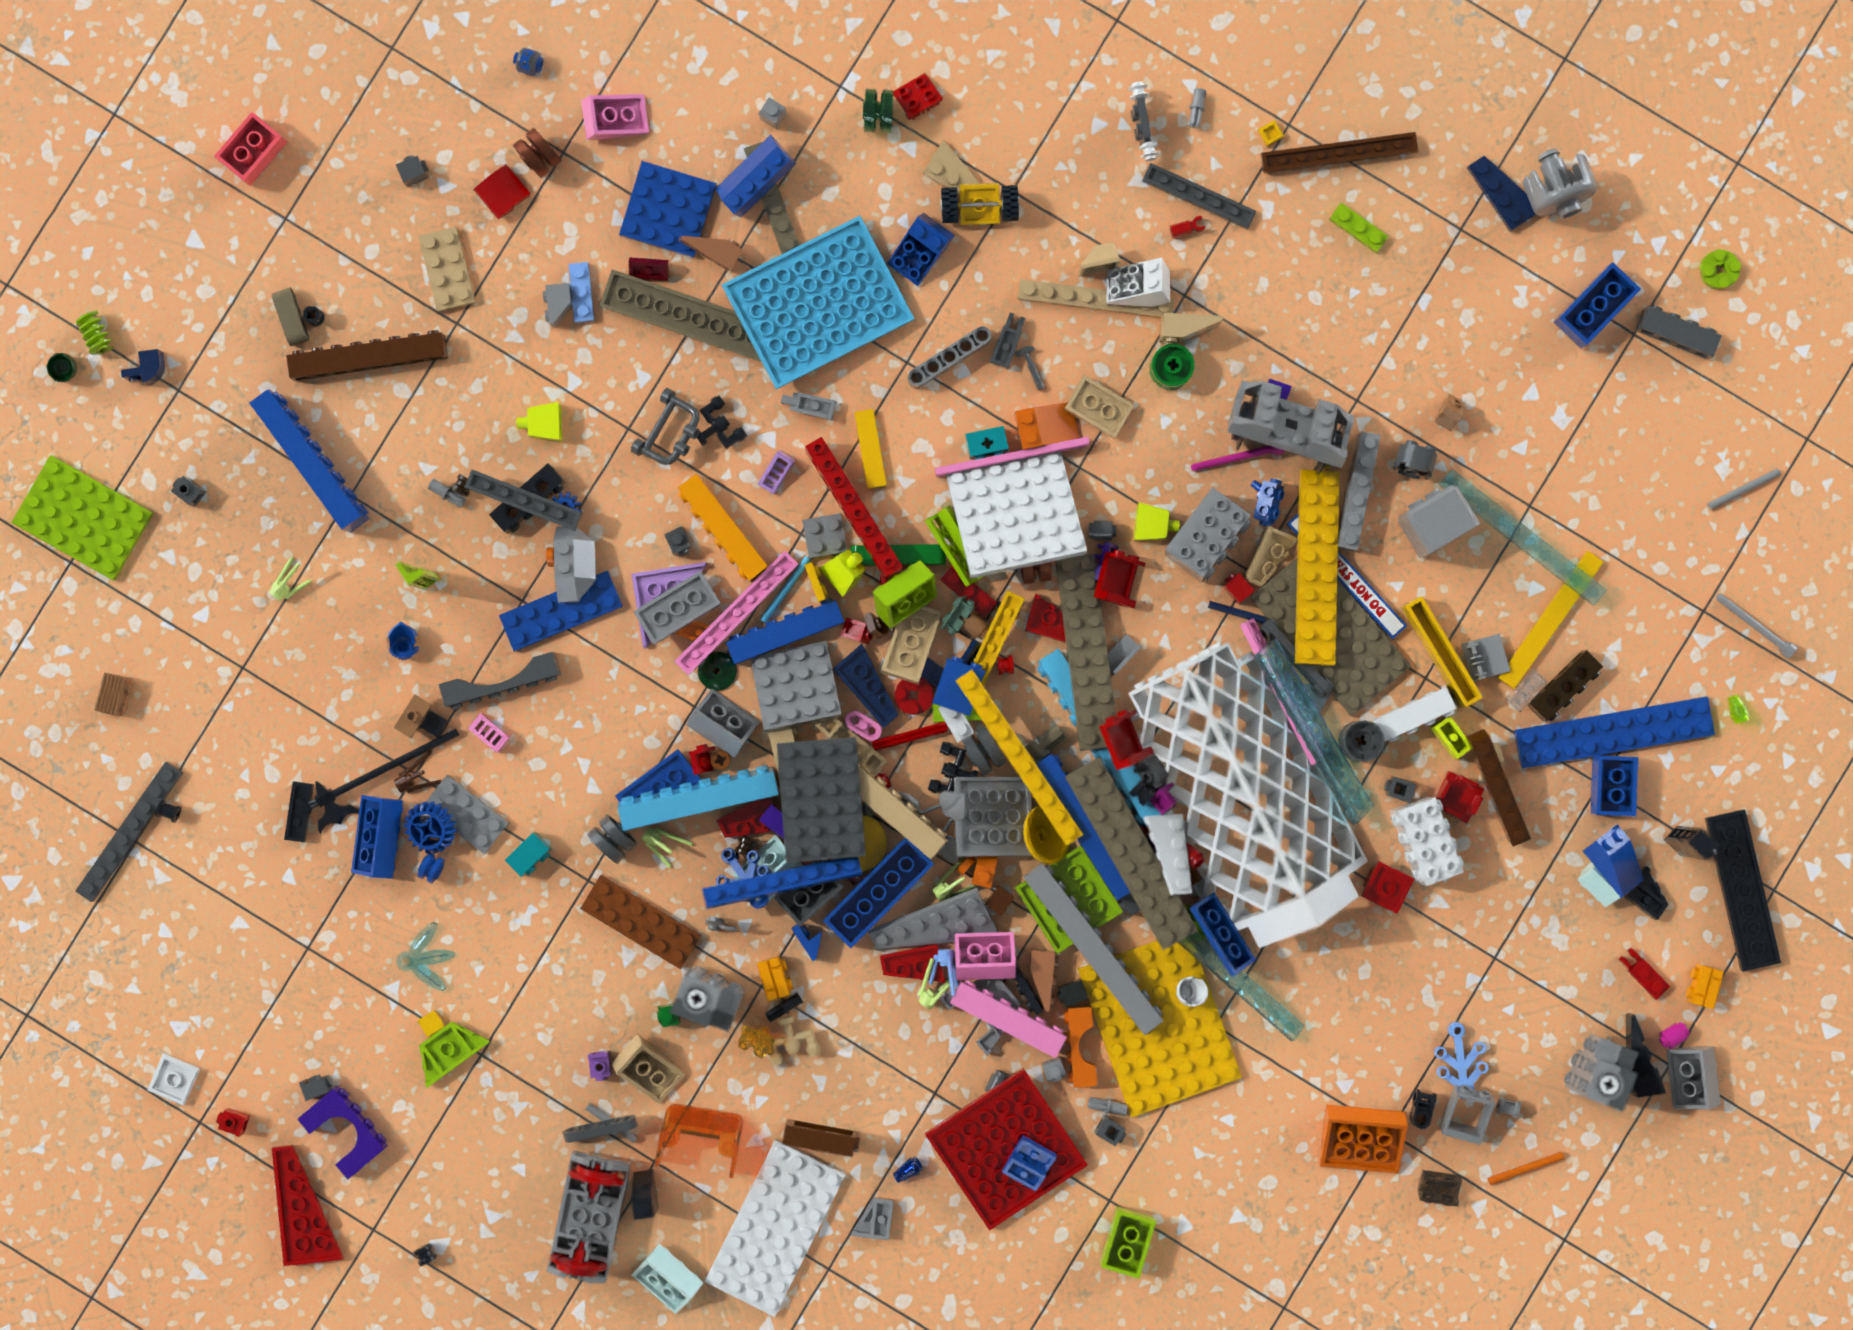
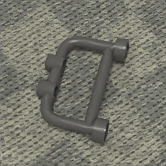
M669 388L664 389L660 396V401L666 404L665 409L646 442L636 439L631 446V452L637 456L644 454L663 465H671L676 462L680 455L686 456L690 449V446L686 445L690 438L695 439L699 434V429L696 428L700 419L698 410L691 404L676 397L675 391ZM676 405L692 415V419L684 427L681 439L675 443L673 453L669 457H664L651 450V447Z

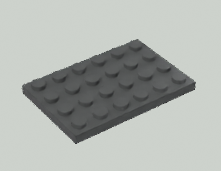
M856 737L777 743L786 863L866 856Z

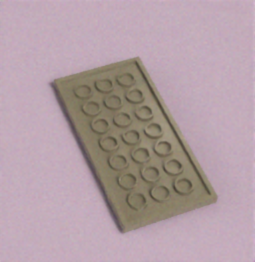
M1297 558L1249 597L1268 620L1272 618L1279 624L1280 631L1294 647ZM1337 579L1335 665H1312V667L1322 677H1326L1331 681L1334 686L1331 694L1346 712L1353 716L1411 667V665Z

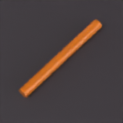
M1558 1152L1487 1179L1491 1186L1563 1160L1564 1155L1562 1152Z

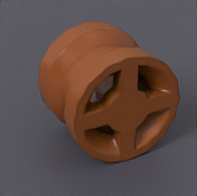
M723 750L716 751L711 756V764L715 769H726L731 764V756Z

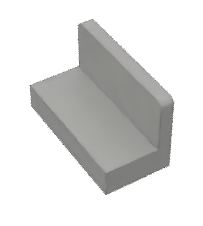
M1127 634L1108 652L1110 673L1113 676L1142 647Z

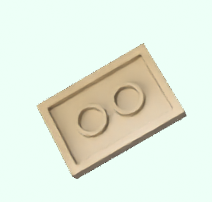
M1084 375L1064 410L1115 439L1134 404Z

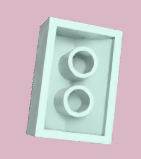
M774 835L757 851L760 855L757 868L760 865H766L770 869V873L804 866L801 862L786 863L785 845L777 835ZM756 854L751 857V860L755 859ZM748 860L742 865L746 874L749 865ZM756 868V872H755V877L759 876V875L757 874V868ZM763 869L761 871V874H764L766 872V869ZM735 872V873L733 874V876L735 877V879H740V878L738 877V875L736 874V872ZM776 894L768 896V897H769V901H770Z
M660 1244L651 1251L632 1273V1276L675 1314L693 1298L704 1283L695 1273H692L685 1267L683 1262L677 1260L667 1248Z

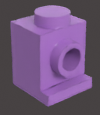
M610 1050L590 1052L588 1059L591 1078H596V1081L608 1080L607 1076L612 1075ZM597 1064H601L603 1066V1069L601 1071L597 1070Z

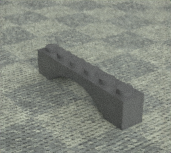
M549 652L533 657L520 673L501 683L477 685L462 679H455L439 684L444 706L451 707V710L463 707L462 703L470 701V704L481 702L482 697L489 696V699L501 696L500 692L503 691L513 693L519 691V687L524 685L527 688L537 686L538 681L545 680L546 683L557 680L556 676L561 675L555 652Z

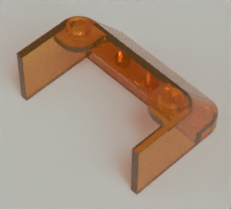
M678 1103L669 1105L665 1111L660 1131L655 1166H659L662 1161L664 1147H674L679 1141L680 1133L718 1139L720 1154L732 1158L729 1178H733L736 1172L743 1118L738 1113Z

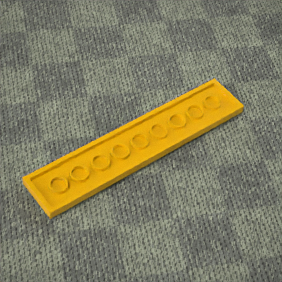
M1301 469L1299 471L1295 664L1334 666L1336 655L1340 472L1322 471L1318 476L1316 475L1317 470Z

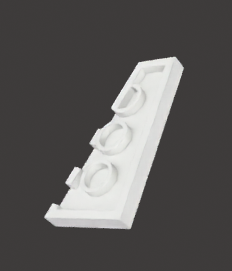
M1183 814L1143 817L1145 824H1148L1151 841H1154L1157 850L1156 855L1158 860L1161 861L1162 872L1170 894L1192 893Z

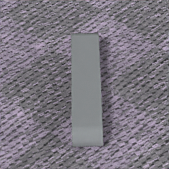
M985 326L978 327L909 372V385L913 388H921L990 343L991 331ZM984 332L988 338L985 341H980L977 338V334ZM963 343H969L972 348L966 352L960 346ZM947 353H952L955 356V360L947 362L944 356ZM932 363L937 364L939 367L935 373L928 370V366ZM914 374H919L923 379L919 383H914L911 378Z

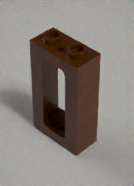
M787 1119L782 1145L853 1157V1152H858L860 1137H856L857 1131Z

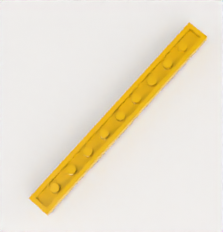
M973 670L957 679V684L1066 846L1083 835Z

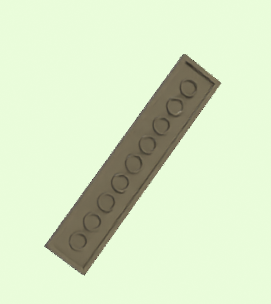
M613 269L611 270L599 305L601 308L761 362L735 311Z
M1094 554L1081 555L1057 560L1055 565L1080 751L1107 748L1099 726L1106 722V718L1116 715L1101 601L1094 598L1097 580H1094L1096 575Z
M1100 757L1066 775L1067 782L1162 950L1198 931L1179 896L1170 894L1162 872V866Z

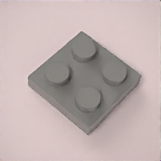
M841 513L802 520L809 559L840 554L847 550Z

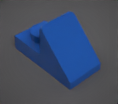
M796 924L791 928L811 960H816L823 931L809 939L808 935L810 933L805 925L799 926Z

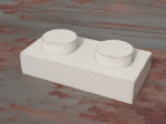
M942 706L938 708L957 743L974 733L964 714Z

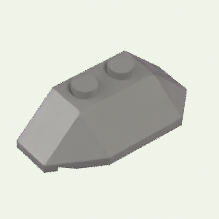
M556 527L554 575L558 603L579 602L596 581L595 541L578 527L576 531L566 527Z

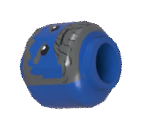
M522 48L519 53H515L513 63L516 64L518 72L535 76L542 70L544 59L541 58L540 52Z

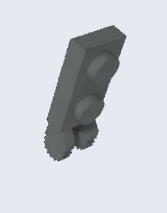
M1011 312L1005 326L1003 325L990 360L991 364L1008 369L1025 321V318L1021 317L1017 330L1010 328V324L1014 319V314Z

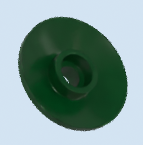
M712 652L698 666V677L701 683L708 689H714L715 691L724 690L736 678V665L732 658L723 652ZM715 667L720 668V673L718 675H715L713 673V669Z

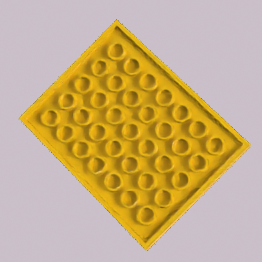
M1191 935L1165 950H1162L1158 941L1155 940L1113 955L1116 960L1120 958L1127 966L1124 969L1128 975L1132 973L1139 983L1136 986L1139 990L1142 991L1144 989L1151 998L1149 1003L1152 1007L1157 1005L1163 1013L1160 1016L1163 1022L1146 1035L1142 1033L1090 964L1077 968L1125 1103L1128 1105L1127 1108L1131 1118L1242 1078ZM1190 976L1204 980L1208 987L1206 1001L1195 1007L1182 1004L1176 996V986L1179 981Z

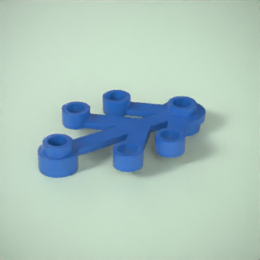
M733 848L724 849L721 854L722 860L732 866L740 879H730L725 875H720L716 879V884L720 885L722 879H725L723 883L725 884L755 877L760 855L754 850L747 854L749 865L746 874L738 862V853ZM756 854L755 859L751 860V857ZM760 865L757 868V874L759 876L770 874V869L766 865ZM763 869H766V872L764 874H761V871ZM761 897L758 901L752 899L743 902H750L752 907L761 909L768 904L769 897Z

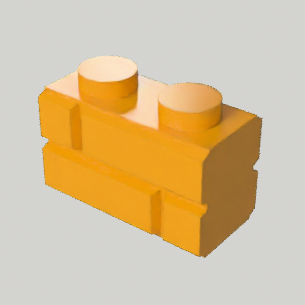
M780 956L757 962L768 1001L791 995V989L794 988L791 978L786 977L785 971L788 970L785 959L781 960Z
M1696 964V967H1693L1691 970L1690 978L1692 983L1686 989V1002L1714 1009L1724 971Z

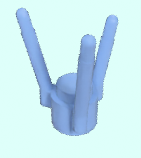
M939 949L938 955H934L929 984H933L937 965L940 962V966H948L951 995L955 996V987L957 988L959 983L956 980L954 950Z

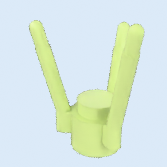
M290 557L279 577L272 584L273 587L269 590L270 594L279 601H282L283 598L288 600L293 594L311 583V580H307L290 592L288 591L290 587L286 583L300 566V563H297L283 579L294 560L293 557Z
M649 827L644 833L642 840L646 842L645 845L668 868L672 867L671 864L655 848L658 845L669 854L672 853L667 846L660 842L662 839L660 834L681 843L693 845L692 842L662 831L658 827L655 829Z
M961 857L959 859L960 862L955 863L935 883L936 887L932 890L940 902L978 887V885H972L953 892L952 888L965 880L964 877L950 885L947 882L943 884L965 857Z
M933 958L929 961L921 989L918 992L920 996L919 1002L929 1009L933 1008L937 1000L950 987L948 977L937 991L931 988L925 990L934 962Z

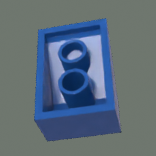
M1618 824L1583 850V853L1621 898L1644 880L1631 840Z

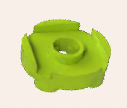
M1717 249L1707 254L1699 266L1703 283L1712 289H1723L1734 284L1739 277L1741 263L1737 260L1736 256L1722 249ZM1716 265L1723 266L1724 273L1717 274Z

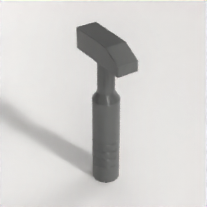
M1026 346L1015 351L1017 357L1025 356L1028 369L1039 391L1044 389L1045 386L1035 363L1032 362L1029 355L1035 348L1033 346Z

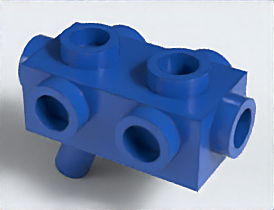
M1271 478L1270 482L1263 480L1262 484L1254 480L1251 483V487L1258 491V501L1253 518L1259 520L1260 525L1271 526V524H1275V520L1279 517L1280 501L1284 498V486L1281 485L1282 481Z

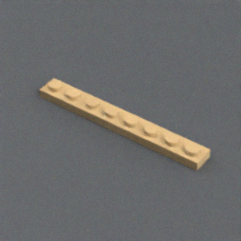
M1020 279L1017 300L1161 318L1164 313H1173L1175 299L1170 298V303L1153 307L1107 304V290Z

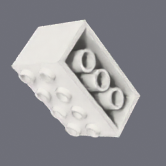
M1426 796L1390 810L1391 821L1398 831V840L1403 845L1405 858L1412 868V877L1417 884L1425 886L1464 872L1462 869L1464 862L1461 856H1458L1456 853V841L1454 837H1450L1448 831L1450 830L1449 822L1446 818H1443L1441 813L1443 807L1440 800H1436V797Z

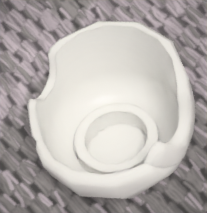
M1193 976L1186 977L1180 980L1176 986V996L1182 1004L1195 1007L1206 1001L1208 987L1202 979Z

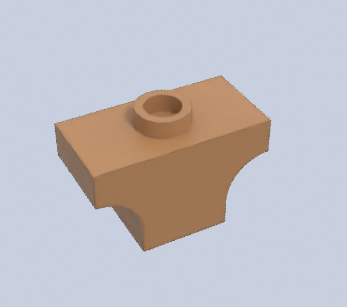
M1448 394L1442 407L1436 414L1434 422L1451 432L1462 419L1466 403Z
M414 694L394 729L412 738L418 730H421L420 726L428 715L432 704Z

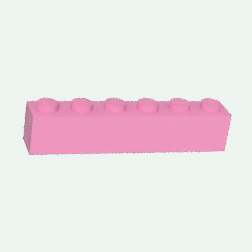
M969 980L965 982L960 981L955 990V996H952L950 1000L951 1004L1054 1058L1057 1057L1067 1038L1063 1034V1029L1055 1025L1053 1028L1046 1025L1047 1021L1038 1016L1035 1019L1028 1015L1029 1012L1021 1007H1018V1009L1011 1007L1012 1003L1008 1000L994 998V993L987 989L981 991L975 988L976 984Z

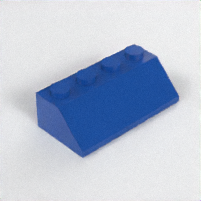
M770 135L715 189L734 215L742 217L797 163L778 141Z
M361 795L351 873L372 878L393 879L395 856L398 850L397 841L400 832V819L403 812L402 800Z
M1215 892L1188 908L1231 977L1256 961Z

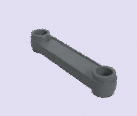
M1274 619L1266 620L1259 628L1263 637L1271 640L1312 685L1311 688L1315 695L1319 698L1326 697L1334 688L1331 681L1326 677H1322L1312 665L1295 664V647L1283 635L1279 624Z

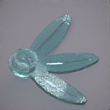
M432 922L416 936L409 952L404 951L397 956L396 964L402 971L412 970L426 985L444 991L446 989L444 982L430 969L422 966L423 964L441 963L455 956L453 951L440 949L421 953L436 932L437 923ZM405 957H408L410 959L408 965H404L402 963V960Z

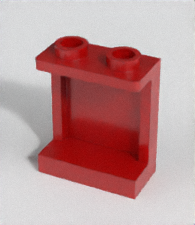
M1123 551L1105 552L1094 598L1135 609L1136 601L1129 598L1138 566L1145 567L1146 563L1139 561L1140 557L1134 555L1125 556Z
M1121 710L1117 712L1118 716L1113 715L1106 718V722L1099 726L1116 770L1131 767L1154 754L1151 746L1142 748L1130 718L1137 714L1136 710Z

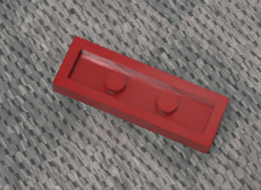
M953 565L940 579L960 598L968 595L966 600L970 599L975 602L974 610L983 618L997 604L976 584L972 583L966 587Z

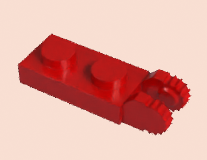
M1629 948L1627 952L1637 962L1631 965L1622 956L1619 958V961L1654 1000H1657L1670 986L1644 958H1641L1632 948Z

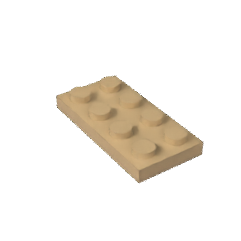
M457 227L418 236L437 312L476 303Z
M923 606L898 623L881 673L918 685L942 612Z

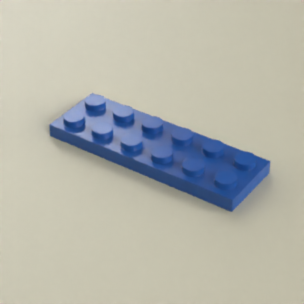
M605 571L596 575V581L579 602L558 603L556 591L499 615L515 652L623 606L609 571Z

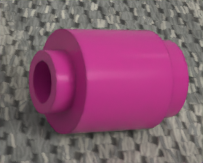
M1682 1022L1674 1023L1659 1033V1042L1664 1048L1668 1047L1672 1050L1687 1040L1690 1032Z

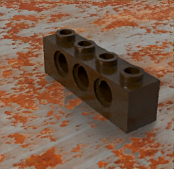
M1582 650L1526 705L1542 721H1553L1559 715L1558 711L1562 707H1567L1573 701L1572 697L1576 693L1580 694L1586 689L1587 686L1585 684L1590 679L1593 681L1601 674L1600 670L1603 666L1588 650ZM1579 668L1584 672V676L1581 679L1576 675V671ZM1564 682H1567L1570 685V689L1567 693L1564 692L1562 689V685ZM1551 695L1556 699L1554 706H1551L1548 702Z

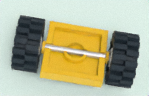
M999 183L960 184V201L957 198V187L941 188L942 223H958V209H960L961 225L999 224L1001 206L1003 221H1018V185L1002 186V197L999 199Z

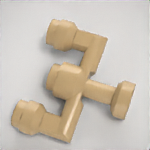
M793 1016L778 1019V1024L784 1028L786 1038L781 1037L766 1041L770 1053L769 1062L771 1066L783 1064V1057L778 1051V1046L784 1045L788 1054L800 1051L799 1047L801 1045L799 1041L806 1039L808 1044L806 1050L809 1053V1057L821 1054L820 1045L816 1042L813 1029L797 1033L794 1036L791 1027L794 1021Z

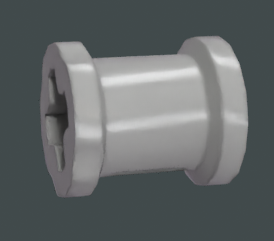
M1500 1096L1497 1101L1496 1113L1501 1114L1502 1112L1517 1118L1521 1102L1518 1100L1515 1102L1506 1100Z

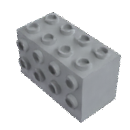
M1212 487L1166 547L1164 555L1201 583L1204 579L1208 581L1215 572L1214 566L1216 564L1220 565L1226 558L1227 549L1232 550L1238 542L1240 532L1244 534L1249 528L1251 515Z

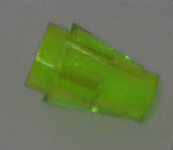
M1739 694L1728 697L1731 721H1734L1736 725L1750 720V712L1739 697Z

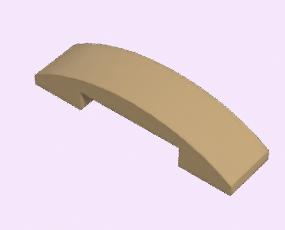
M837 718L821 720L815 725L830 739L856 737L858 762L861 765H867L872 770L871 773L874 776L887 763L884 757Z

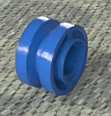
M430 852L422 860L418 868L417 877L421 879L427 877V882L432 884L440 876L445 859L439 857L436 860L435 854Z

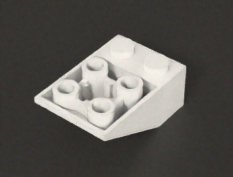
M1163 258L1107 270V304L1153 307L1170 303V269Z

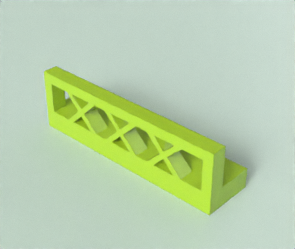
M950 505L925 520L928 528L966 587L984 577L981 576L970 580L966 574V571L969 573L956 515ZM933 520L936 521V523L938 524L939 528L936 527V525L934 524Z
M403 562L395 564L407 585L425 590L440 580L437 573L421 567L417 569V567Z

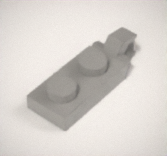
M798 392L793 393L792 397L782 395L781 404L789 405L790 410L796 413L832 421L836 401Z

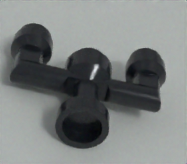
M720 395L713 397L709 404L699 410L707 423L712 426L702 433L699 431L696 438L704 446L707 443L706 439L717 432L718 439L727 449L736 442L745 440L747 434L742 427L736 428L728 438L724 434V431L730 425L725 416H718L714 419L711 415L714 410H720L726 405Z
M942 742L939 753L945 756H956L955 763H944L941 774L944 777L950 778L948 785L942 784L940 780L931 779L928 787L929 791L935 794L944 791L954 792V777H977L979 772L977 770H972L970 773L959 769L963 764L967 750L955 747L949 742Z

